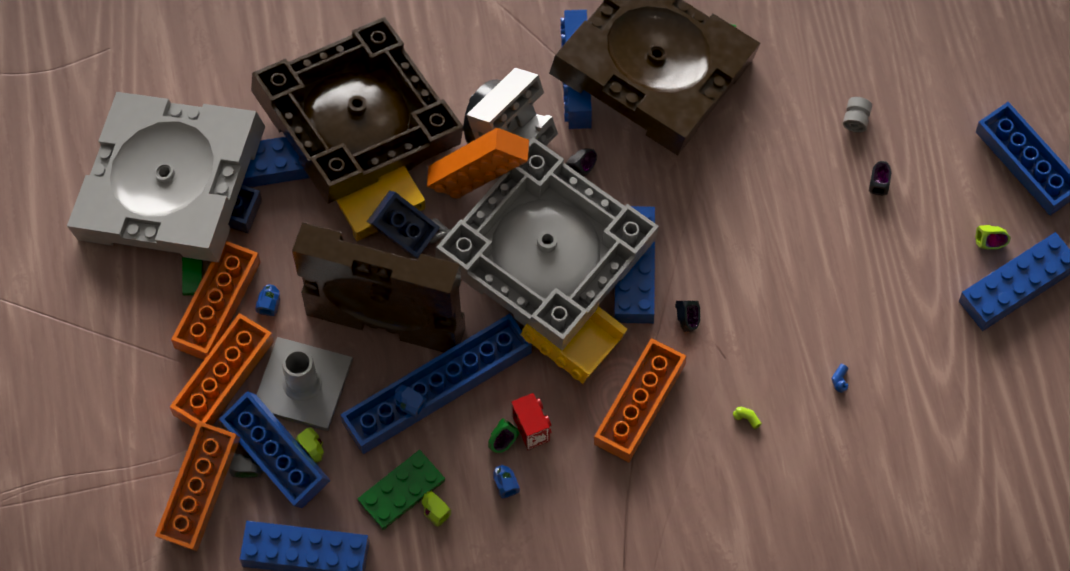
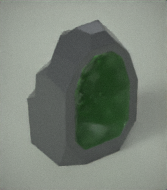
M234 454L230 464V474L232 477L255 478L262 475L263 470L255 460L243 454Z

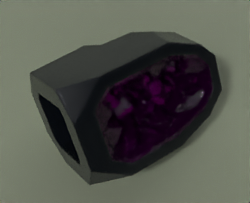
M581 149L569 158L566 165L584 177L595 166L597 153L594 149Z
M879 161L874 165L869 185L870 193L880 196L888 194L892 175L888 162Z
M676 301L675 308L677 309V320L680 323V327L684 332L696 330L700 323L699 301Z

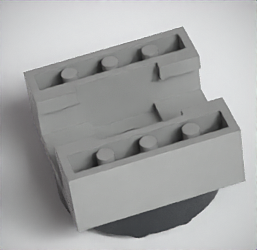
M514 68L503 80H490L479 87L469 99L462 126L467 144L495 128L503 129L529 141L534 137L545 146L558 135L553 117L536 114L533 103L544 94L539 75Z

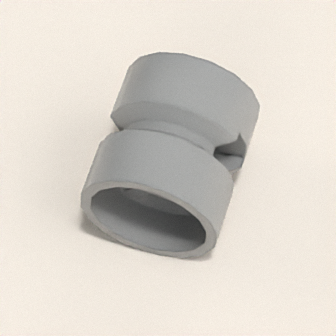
M851 97L847 104L843 126L853 132L866 131L869 122L868 117L871 114L873 104L862 97Z

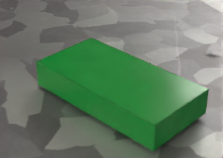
M182 257L183 296L194 295L203 279V260Z

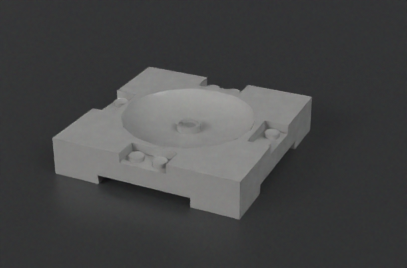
M116 92L98 141L101 145L90 176L86 175L67 227L79 241L113 246V243L175 252L180 253L186 258L219 263L230 231L228 223L250 159L254 160L265 129L264 123L256 111L203 104L202 107L171 103L169 99Z
M533 137L529 141L528 161L499 178L463 220L460 219L437 245L435 257L460 264L462 281L480 294L485 293L513 313V318L524 326L529 324L555 346L563 350L594 314L598 305L613 287L626 276L656 240L659 226L630 205L626 204L624 206L566 165L562 157Z

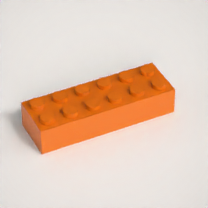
M495 128L429 165L427 187L434 189L436 192L448 194L452 198H461L527 162L529 140L503 129Z
M229 241L225 242L219 263L211 261L171 339L175 349L205 360L227 330L261 263L257 252Z
M239 313L170 405L173 416L196 429L198 421L213 425L273 344L272 332Z
M651 338L594 436V445L630 463L686 365V355Z
M198 421L156 531V537L184 548L198 551L238 446L240 437L237 434Z

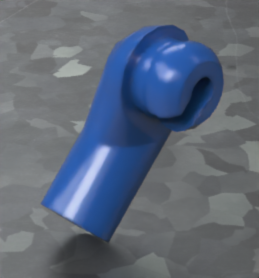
M844 364L839 365L831 378L835 390L840 393L848 389V383L846 384L843 377L849 368Z

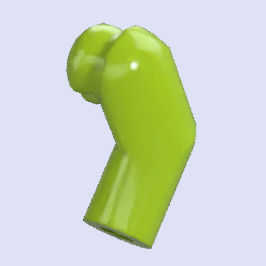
M740 406L733 412V417L736 420L747 419L753 429H757L762 425L755 412L751 409Z

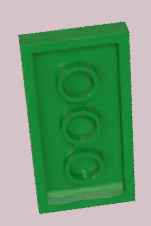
M419 449L358 497L357 501L379 527L384 530L420 502L425 493L435 490L446 480Z

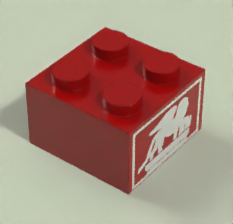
M534 393L511 401L512 417L527 450L549 442L550 434L552 433L550 427L552 425L548 415L544 416L542 409L544 408L540 398L536 399Z

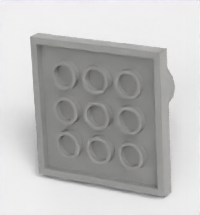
M277 337L257 396L275 417L329 431L353 362V357Z

